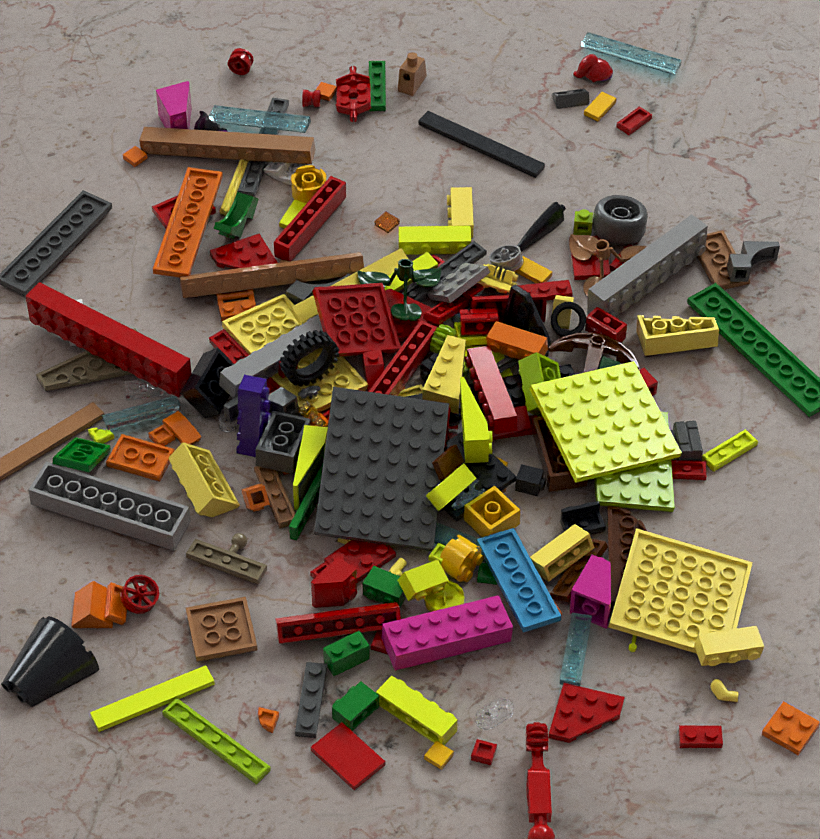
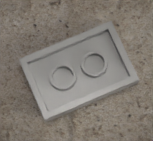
M464 263L456 272L447 275L443 282L432 287V290L427 294L431 300L451 303L490 273L488 266Z

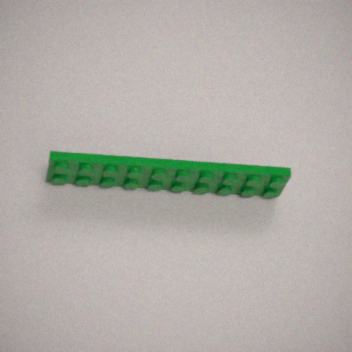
M717 283L710 285L687 299V304L701 317H714L719 328V334L808 417L820 411V378Z

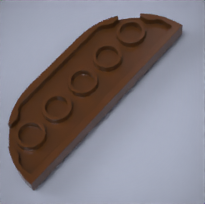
M608 506V561L611 562L610 607H614L636 528L644 531L647 530L641 520L638 521L632 516L630 511L616 506Z

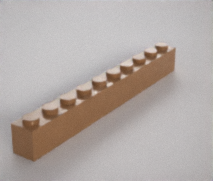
M144 127L139 140L141 150L146 154L312 164L316 151L314 137Z
M357 252L180 276L183 298L292 284L296 280L307 282L344 277L347 273L352 275L358 270L363 269L364 262L363 255Z

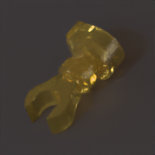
M307 401L306 404H303V407H300L301 410L298 412L303 417L311 419V422L319 427H328V424L320 417L316 407Z

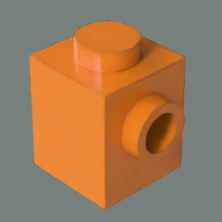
M257 484L241 489L247 509L255 512L264 509L266 505H270L264 485Z

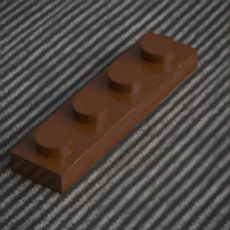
M592 539L594 549L568 567L550 592L552 599L570 602L572 588L591 555L602 557L608 548L606 541Z

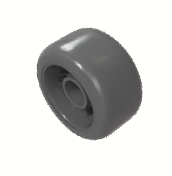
M624 195L607 196L601 199L595 206L592 227L594 233L600 239L607 240L610 244L631 245L640 241L644 236L648 212L640 201Z

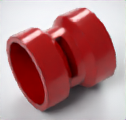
M303 89L302 106L308 107L313 105L314 107H320L321 91Z

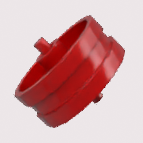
M134 575L125 582L121 590V602L130 612L144 614L149 612L158 601L159 587L148 576ZM133 583L135 589L129 588L127 586ZM126 592L133 594V596L129 598ZM146 596H153V602H151ZM143 600L147 606H141V601Z

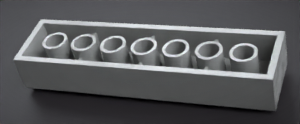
M690 215L588 289L587 314L596 307L601 308L614 317L626 311L634 302H638L645 294L652 292L656 286L664 283L667 278L676 274L682 267L690 264L694 258L705 252L708 226L695 216Z
M47 461L28 490L31 505L173 551L191 522L188 506Z

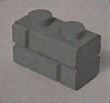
M675 422L673 430L670 431L682 452L678 460L702 461L703 449L697 422Z

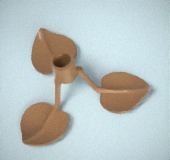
M571 234L569 246L575 259L587 261L593 255L597 256L600 260V277L593 276L584 282L583 290L585 295L588 297V289L604 278L603 260H607L611 253L620 262L625 263L647 246L626 247L621 251L620 257L613 250V247H609L607 240H598L590 235Z

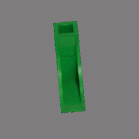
M237 192L229 212L221 221L215 222L213 229L218 230L219 235L234 239L235 236L241 238L247 218L253 219L259 199Z

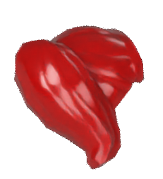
M589 54L581 60L578 70L574 71L573 75L577 78L586 76L594 83L611 79L613 69L606 60L597 58L594 54Z

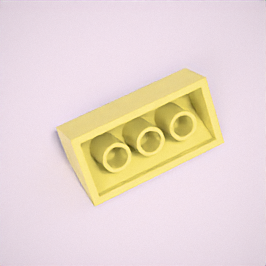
M182 442L169 457V460L172 464V469L180 479L179 482L184 486L188 498L192 501L195 511L201 516L215 517L238 508L240 504L210 450Z

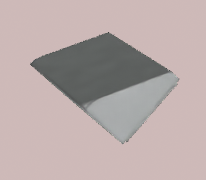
M584 88L552 93L555 106L558 109L588 105L590 103L589 92Z

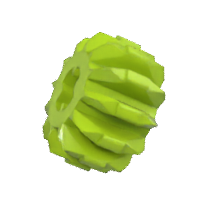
M439 325L430 342V351L439 355L447 335L456 337L457 331L448 325Z

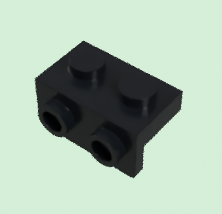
M599 501L569 506L561 510L560 522L564 532L574 524L590 534L605 531L606 526L600 514Z

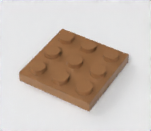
M246 597L186 607L196 662L258 650Z

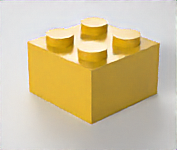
M493 486L464 505V521L481 537H485L520 525L521 510L496 486Z

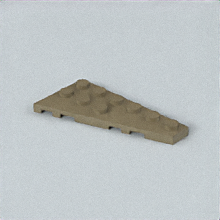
M85 351L36 374V377L45 391L130 375L132 373L123 371L120 367L106 362L99 356L92 355L89 351Z

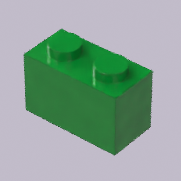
M376 566L372 567L362 583L363 595L370 600H376L383 604L397 602L399 607H401L406 599L397 581L400 576Z
M360 631L323 648L324 663L327 664V668L333 676L339 675L370 659L369 644Z
M360 681L356 686H352L345 696L333 703L332 719L338 724L344 723L353 731L379 708V695Z

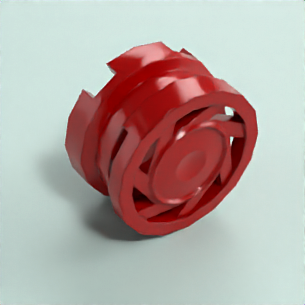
M237 48L232 51L227 65L233 73L245 75L249 72L254 58L249 51Z

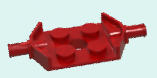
M351 66L349 68L350 74L336 79V109L338 113L350 115L351 122H353V118L354 122H356L358 114L371 109V85L369 76L356 73L357 68L353 66L352 69Z

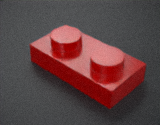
M679 725L680 748H722L721 726Z

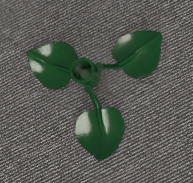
M401 259L398 261V268H394L391 278L381 272H362L358 270V280L360 284L383 283L385 289V286H390L397 275L400 281H404L403 304L393 305L391 307V314L396 319L402 321H417L421 317L422 311L417 304H407V281L411 279L412 282H417L418 286L424 288L435 287L440 282L442 268L413 271V262L409 259Z

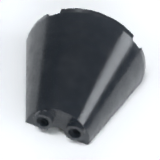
M48 616L47 618L42 617L37 622L1 685L7 692H16V697L22 703L26 702L33 707L91 676L100 669L92 651L89 650L87 652L85 646L82 645L84 641L79 635L62 621Z

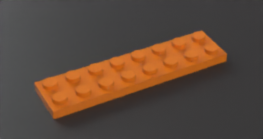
M187 168L153 266V274L178 278L191 274L223 178L222 172Z

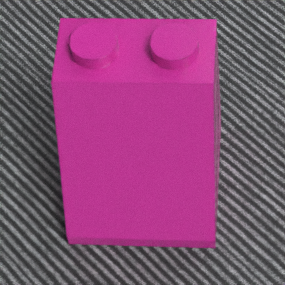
M189 81L157 89L158 116L164 127L189 129L192 110Z
M591 555L572 588L569 614L607 629L611 606V562L602 557Z

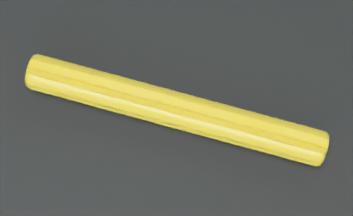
M240 159L219 211L224 216L227 215L234 202L249 160Z

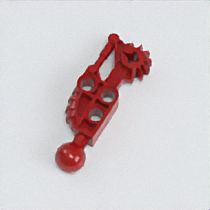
M533 722V724H527L525 734L526 752H531L532 766L527 770L526 781L529 823H534V826L528 832L527 839H555L553 829L547 825V822H551L552 816L550 769H546L543 764V752H548V728L545 723Z

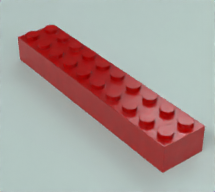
M41 282L25 296L29 319L34 325H38L48 332L60 336L63 340H68L77 347L89 351L92 355L99 356L106 362L120 367L123 371H128L137 378L149 382L154 387L163 389L170 395L178 398L182 396L180 392L192 374L190 358Z

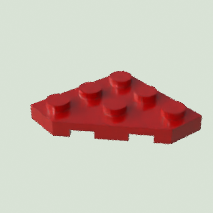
M260 233L210 250V256L216 266L223 269L225 267L238 269L278 263Z
M393 289L385 290L390 310L395 304H403V294ZM407 296V304H417L421 308L422 313L417 321H402L393 317L399 342L409 337L420 320L439 327L438 324L423 319L424 313L430 310L431 307Z
M563 683L548 738L570 743L584 733L589 734L601 728L603 724L609 721L614 722L620 719L625 697Z

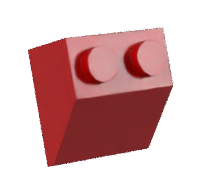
M337 557L311 581L312 606L315 608L344 606L349 600L352 601L357 595V569Z

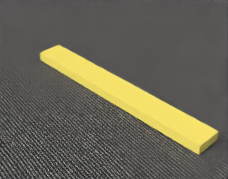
M402 248L359 271L381 272L390 275L394 272V268H398L399 260L408 258ZM358 271L331 286L360 284ZM314 296L290 308L299 325L318 315Z

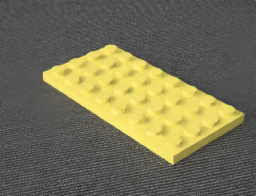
M285 294L222 321V327L249 355L300 325L290 311L294 304ZM318 348L299 361L297 369L312 364L320 356L323 348ZM343 356L337 357V363H332L335 367L333 370L328 369L330 373L328 375L323 374L322 380L317 378L315 384H312L310 381L309 386H319L321 388L312 399H309V396L305 399H301L298 396L300 390L309 386L304 384L302 387L295 386L287 377L283 379L278 373L271 376L280 387L297 396L299 412L305 418L313 416L315 412H321L330 408L333 387L366 391L369 385Z

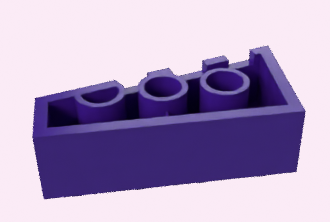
M244 374L238 388L239 413L237 424L240 425L239 432L237 433V440L240 441L236 448V453L256 457V447L271 418V413H269L270 400H268L270 388L267 387V379Z

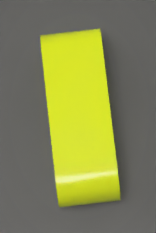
M463 463L430 491L426 497L439 511L469 486L476 477Z

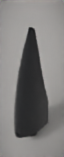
M553 202L539 216L517 246L520 247L521 252L552 232L564 221L563 212L566 210L564 205Z

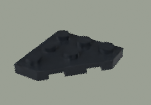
M515 284L510 288L503 323L547 337L549 347L552 341L530 293Z

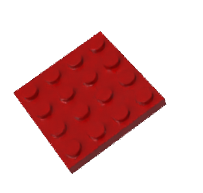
M383 283L314 287L312 292L323 332H326L339 348V357L362 355L363 352L381 350L382 353L398 352L401 348Z

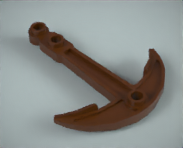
M574 333L561 337L548 347L549 352H572L574 348L587 349L583 373L598 370L603 353L616 356V361L621 362V364L634 361L639 369L638 361L627 347L621 342L602 334Z

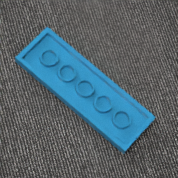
M514 528L477 539V546L481 548V553L523 633L561 621V614Z

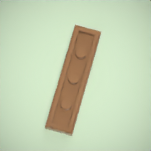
M259 466L254 467L259 483L265 486L270 503L269 506L279 529L289 526L295 516V511L277 471Z

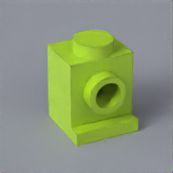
M586 209L575 211L574 235L591 236L593 212H589ZM578 227H588V230L578 229Z

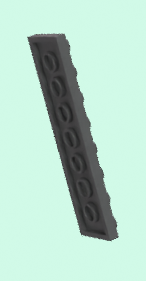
M83 190L0 273V285L26 296L112 209V203Z

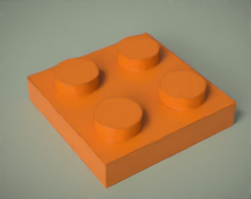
M783 701L762 730V735L799 756L818 729L820 721Z

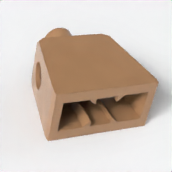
M414 52L408 53L406 60L401 65L398 80V92L414 96L427 77L425 59L418 57Z

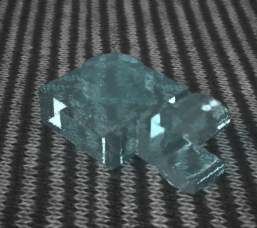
M478 480L470 484L468 493L463 491L454 498L456 502L452 504V507L455 511L459 510L476 496L484 493V488L480 491L475 489V485L479 482Z

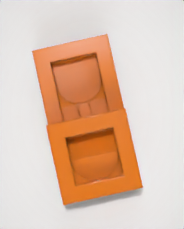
M179 411L162 420L163 424L175 434L180 443L184 442L192 445L201 440L202 436Z

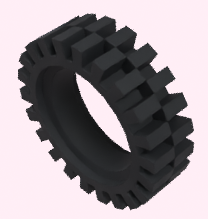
M313 330V333L310 331L306 332V337L303 334L300 335V340L294 339L292 341L294 345L289 344L287 346L288 351L284 350L282 353L284 356L280 358V369L295 386L302 387L303 384L309 386L310 381L312 384H315L317 378L322 380V375H328L330 373L328 369L333 370L335 367L332 363H337L339 348L332 338L321 330L319 332ZM317 348H323L320 356L312 364L296 369L299 361L307 353Z

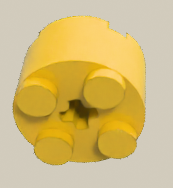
M312 165L297 168L296 172L291 175L293 199L308 203L327 181L326 173L321 168L320 170L315 169V166Z
M457 535L458 539L454 540L452 538L440 555V558L443 560L440 565L447 575L459 582L464 581L467 583L472 578L476 566L482 563L484 556L481 554L479 546L463 536Z

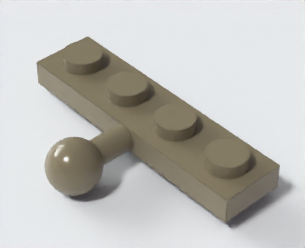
M237 533L232 537V546L229 551L195 539L186 552V558L255 584L260 583L267 571V565L236 554L239 549L244 548L247 544V538L242 533Z

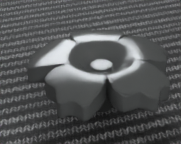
M319 386L306 387L298 392V396L301 399H305L307 396H309V399H312L321 388Z

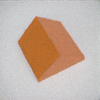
M92 581L75 592L72 628H113V622L104 619L107 596L106 587Z

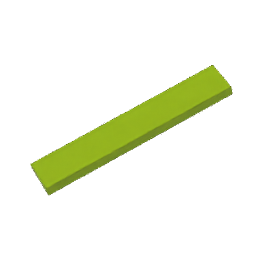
M178 698L162 711L164 717L256 785L271 771V767Z

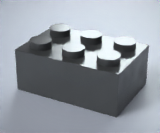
M273 411L256 447V466L293 474L297 467L304 425L311 426V419Z

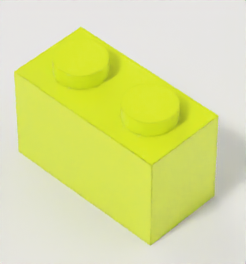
M435 560L405 571L397 581L408 601L413 599L419 601L429 593L437 594L443 591L445 584L449 580L439 561Z

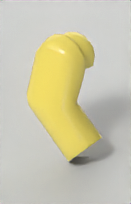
M399 558L390 568L389 572L401 576V571L407 565V562L403 558Z
M719 679L712 681L710 685L711 691L718 700L738 702V692L728 691Z

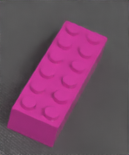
M499 595L384 623L382 625L381 639L396 671L511 642L513 625Z

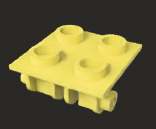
M484 264L483 266H488L490 273L477 282L484 288L492 287L497 292L506 294L510 292L512 286L517 285L514 282H517L519 275L510 270H506L505 273L503 268L500 278H498L500 267L496 270L497 266Z

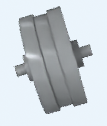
M516 245L498 247L489 255L491 265L497 266L496 270L500 267L499 274H501L503 268L505 273L506 270L514 272L524 263L520 247Z

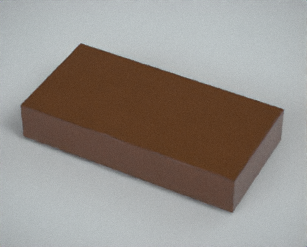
M456 444L450 446L432 464L439 480H442L464 463V460Z

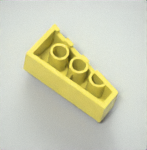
M637 315L636 332L645 356L718 346L719 328L714 317H690L687 320L680 318V316H672V319H661V316L644 318V315Z
M447 335L423 387L422 400L449 403L451 412L459 414L460 377L463 376L466 340Z

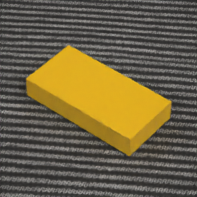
M601 92L584 110V115L599 121L616 103V98Z
M522 256L524 260L523 265L514 271L534 283L547 282L552 277V271Z

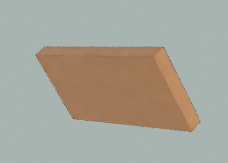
M723 230L708 233L706 250L697 257L711 284L717 283L723 290L750 284V279L748 282H730L727 263L729 254L736 253Z

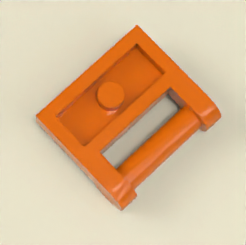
M253 289L216 294L221 322L256 306ZM247 297H248V299H246V300H239V301H232V302H225V303L223 302V301H226V300H233V299H240V298H247Z

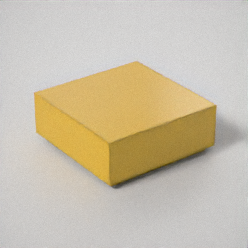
M436 741L424 755V760L442 770L453 757L454 751Z

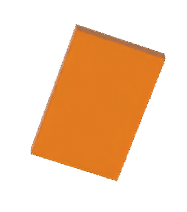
M121 434L106 461V466L160 482L170 464L169 457L175 449Z

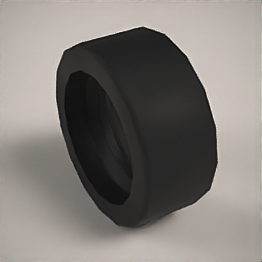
M574 302L559 304L551 315V326L562 337L580 333L586 324L584 310ZM572 309L578 314L579 324L575 329L566 331L558 325L557 317L562 310Z

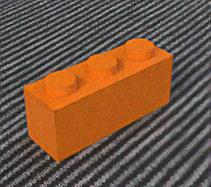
M497 321L486 337L487 346H490L492 352H498L510 358L521 360L536 352L545 356L548 351L547 337Z

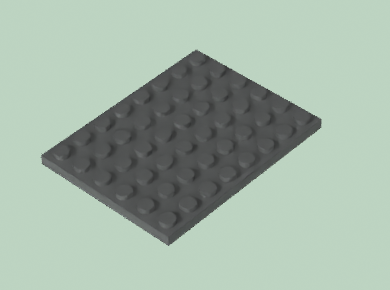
M333 387L314 535L432 552L438 510L428 500L426 495L441 483L432 462L444 452L449 403Z

